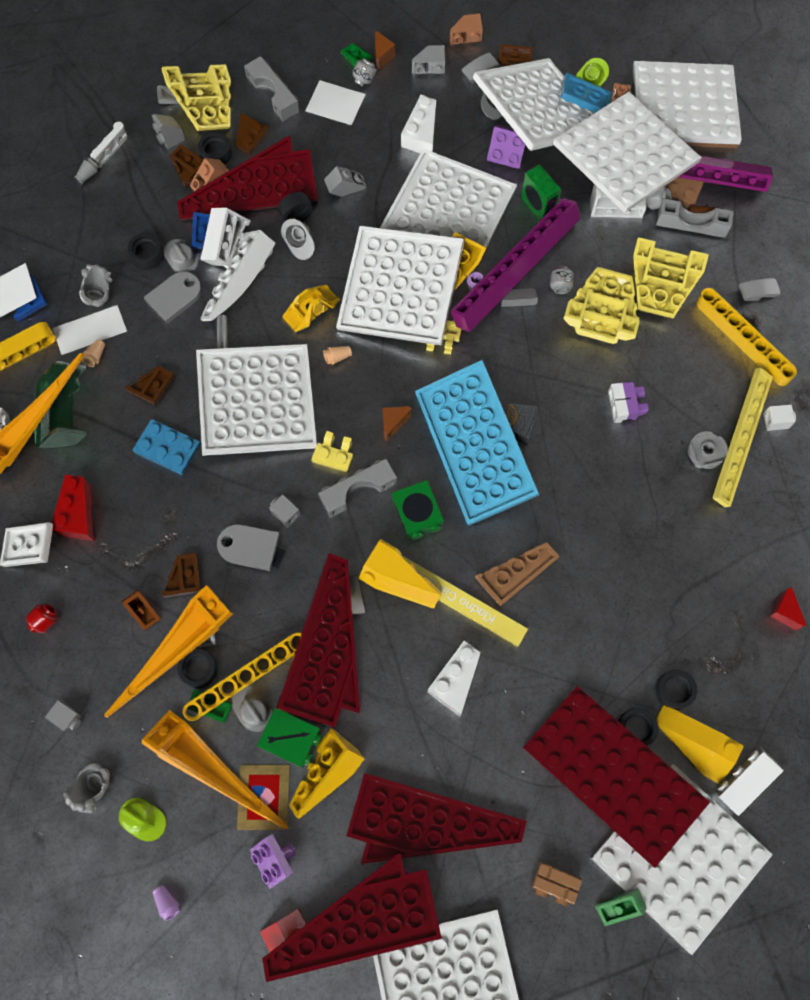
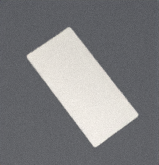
M117 305L53 328L61 355L91 345L96 339L102 341L127 332Z

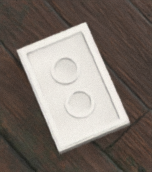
M46 522L6 528L0 566L10 567L48 562L53 524Z

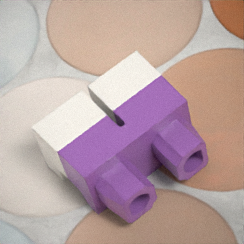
M634 382L611 384L608 394L614 423H621L627 419L636 420L638 416L647 414L649 410L647 402L638 403L637 401L638 398H644L645 396L644 386H634Z

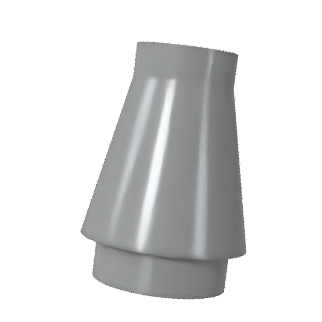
M88 157L86 160L84 159L74 177L83 184L98 172L99 166Z

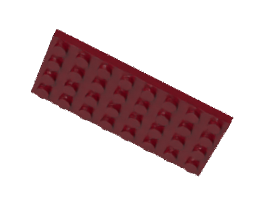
M578 686L523 747L654 868H656L710 803L706 797Z

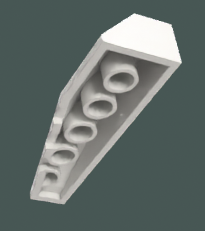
M261 230L245 232L242 239L238 240L236 244L237 249L229 265L224 266L226 268L224 274L221 273L218 280H220V284L214 287L212 291L214 297L208 301L200 320L212 321L223 313L244 293L257 274L264 268L267 257L273 252L275 242Z

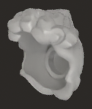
M87 264L86 268L81 271L84 278L79 295L84 304L99 307L108 300L109 284L113 280L110 277L111 273L104 266Z
M95 762L86 765L80 770L73 785L67 787V790L63 793L65 803L73 811L93 813L96 808V801L104 795L110 784L109 770Z

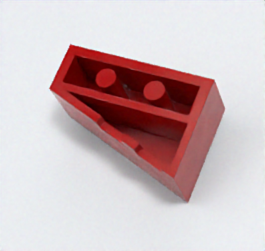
M64 476L52 519V531L57 536L95 541L92 527L91 485L84 477Z

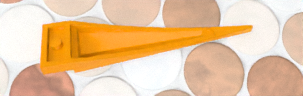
M79 353L35 401L0 430V474L6 466H11L83 359L84 354Z
M206 585L190 600L157 650L108 709L104 717L111 716L220 630L219 627L233 615L209 586Z
M169 710L142 739V744L156 753L160 759L281 828H288L287 824L217 757L186 721Z

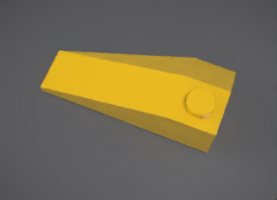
M454 232L452 237L464 239V246L454 290L480 264L487 249Z

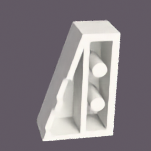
M420 95L401 133V147L417 153H421L423 148L433 152L436 118L435 99Z
M594 184L590 197L591 217L643 218L646 210V199L625 213Z
M211 208L201 260L213 266H228L237 249L236 244L239 239H242L244 235L243 230L246 225H249L250 220L228 208Z
M463 641L427 692L459 717L462 714L481 653L466 641Z
M758 746L749 755L747 760L732 773L733 776L728 781L725 780L718 787V797L739 816L784 770L768 753Z

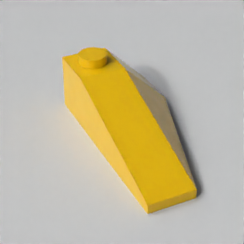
M380 539L364 564L359 579L375 589L434 609L442 593L425 576H420L414 570L415 566L412 563L408 564L401 557L402 553L397 548Z
M665 705L662 706L656 717L659 729L682 751L681 753L691 761L696 770L717 784H720L733 768L744 747L725 734Z
M332 728L319 743L316 749L318 754L314 762L309 763L307 767L309 770L305 781L299 783L289 804L296 818L300 819L349 779L365 759L354 745Z

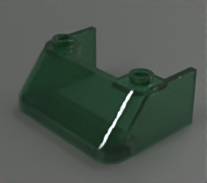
M56 360L36 382L35 400L69 366V362ZM77 366L36 427L35 446L37 448L75 446L87 435L86 431H80L77 427H73V395L80 389L78 377L86 370V366Z

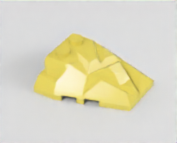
M226 64L210 65L207 73L181 74L179 66L162 67L161 70L166 85L197 131L230 128L231 108L229 107V100L231 99V94L229 93L231 79Z
M638 237L633 254L637 310L673 319L703 275L709 254L691 250L687 256L655 248L656 241Z
M597 267L586 280L585 285L577 291L576 296L568 302L563 319L570 326H574L575 332L582 336L611 344L617 343L618 339L624 341L634 339L640 320L636 314L637 303L634 301L633 277Z

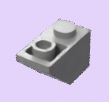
M428 45L412 59V74L445 73V45Z
M158 114L151 115L154 121L152 126L157 133L156 137L161 145L164 144L167 149H170L185 140L181 127L173 117Z
M336 166L324 179L329 193L341 197L367 188L361 173Z

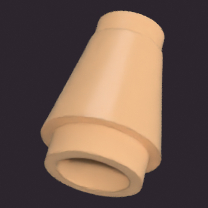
M96 339L82 353L84 354L82 362L89 367L98 365L105 347L104 342Z
M349 346L327 347V350L323 351L326 363L332 365L352 356Z

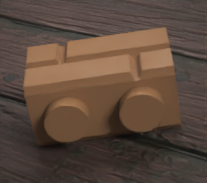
M539 861L531 887L535 888V894L547 898L548 894L556 897L555 902L567 907L568 903L575 904L582 879Z

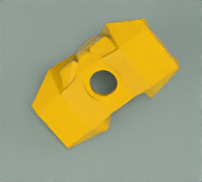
M327 284L308 288L297 295L282 318L295 332L309 327L310 322L316 319V316L328 310L329 307L333 309L340 301V298L329 289Z

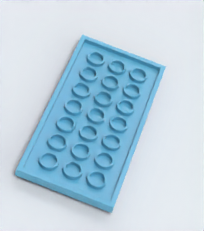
M483 360L415 391L467 525L470 526L540 495Z

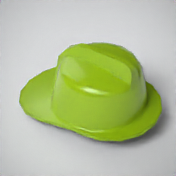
M595 57L583 65L576 74V77L601 87L609 75V66L602 58Z
M131 798L122 805L119 811L120 825L140 840L145 842L154 841L165 831L166 818L164 813L144 799Z

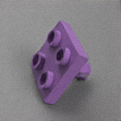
M495 125L487 161L520 169L526 144L516 134L514 129Z
M271 834L250 849L252 861L258 866L262 880L268 885L269 889L293 874L287 862L289 858L296 855L292 844L289 843L280 849L275 837Z

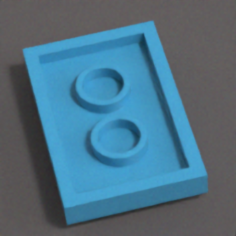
M566 72L561 91V98L566 102H571L582 109H587L594 113L610 104L612 92Z
M151 419L132 451L183 476L201 443Z

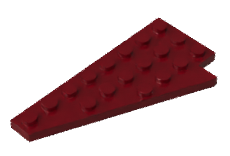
M285 137L179 200L177 205L180 221L192 220L193 212L210 214L211 208H228L236 213L277 208L285 196L294 192L305 193L311 203L318 202L310 149L293 151L291 137Z
M329 553L325 560L276 709L335 728L341 708L359 714L360 703L348 560Z
M364 773L346 836L367 842L361 863L366 864L388 861L401 853L403 859L521 843L527 821Z
M401 853L394 856L264 956L262 962L266 982L442 939L427 870L405 874Z

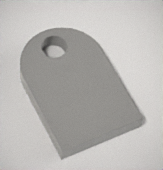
M178 272L143 298L168 324L200 298L202 289L195 275L189 272ZM189 281L195 282L191 287H187L186 283Z
M231 525L220 533L217 539V549L221 557L229 563L271 571L280 534L279 532L244 525ZM226 538L233 539V543L229 547H224L222 544Z

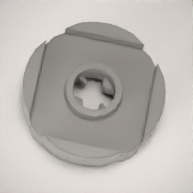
M700 432L688 444V455L699 469L716 468L724 461L727 455L728 448L725 440L721 436L714 435V432ZM704 446H707L708 449H712L710 454L704 452Z

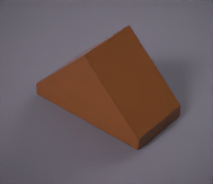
M375 32L376 70L383 68L395 57V44L379 32Z
M409 406L382 408L384 439L386 441L412 416V408Z
M136 590L121 601L144 631L161 619L145 595L139 590Z

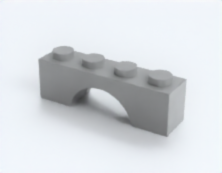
M260 56L244 65L246 77L255 88L265 87L275 92L271 99L273 111L282 122L299 112L297 96L295 94L292 95L286 83H282L280 76L277 72H273L268 61L265 62Z
M663 198L658 210L656 225L726 238L732 226L734 211L715 208L707 213H693L684 209L680 201Z
M387 459L383 461L378 460L367 469L362 468L356 471L355 475L349 478L344 477L333 486L324 487L318 495L327 514L332 518L347 510V499L355 489L369 486L377 489L379 492H383L397 484V477Z

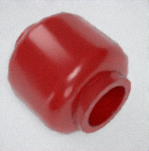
M46 603L44 605L37 604L26 616L28 629L33 633H46L57 621L56 610Z

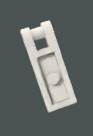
M122 122L114 123V129L90 154L92 160L99 168L127 140L128 135Z

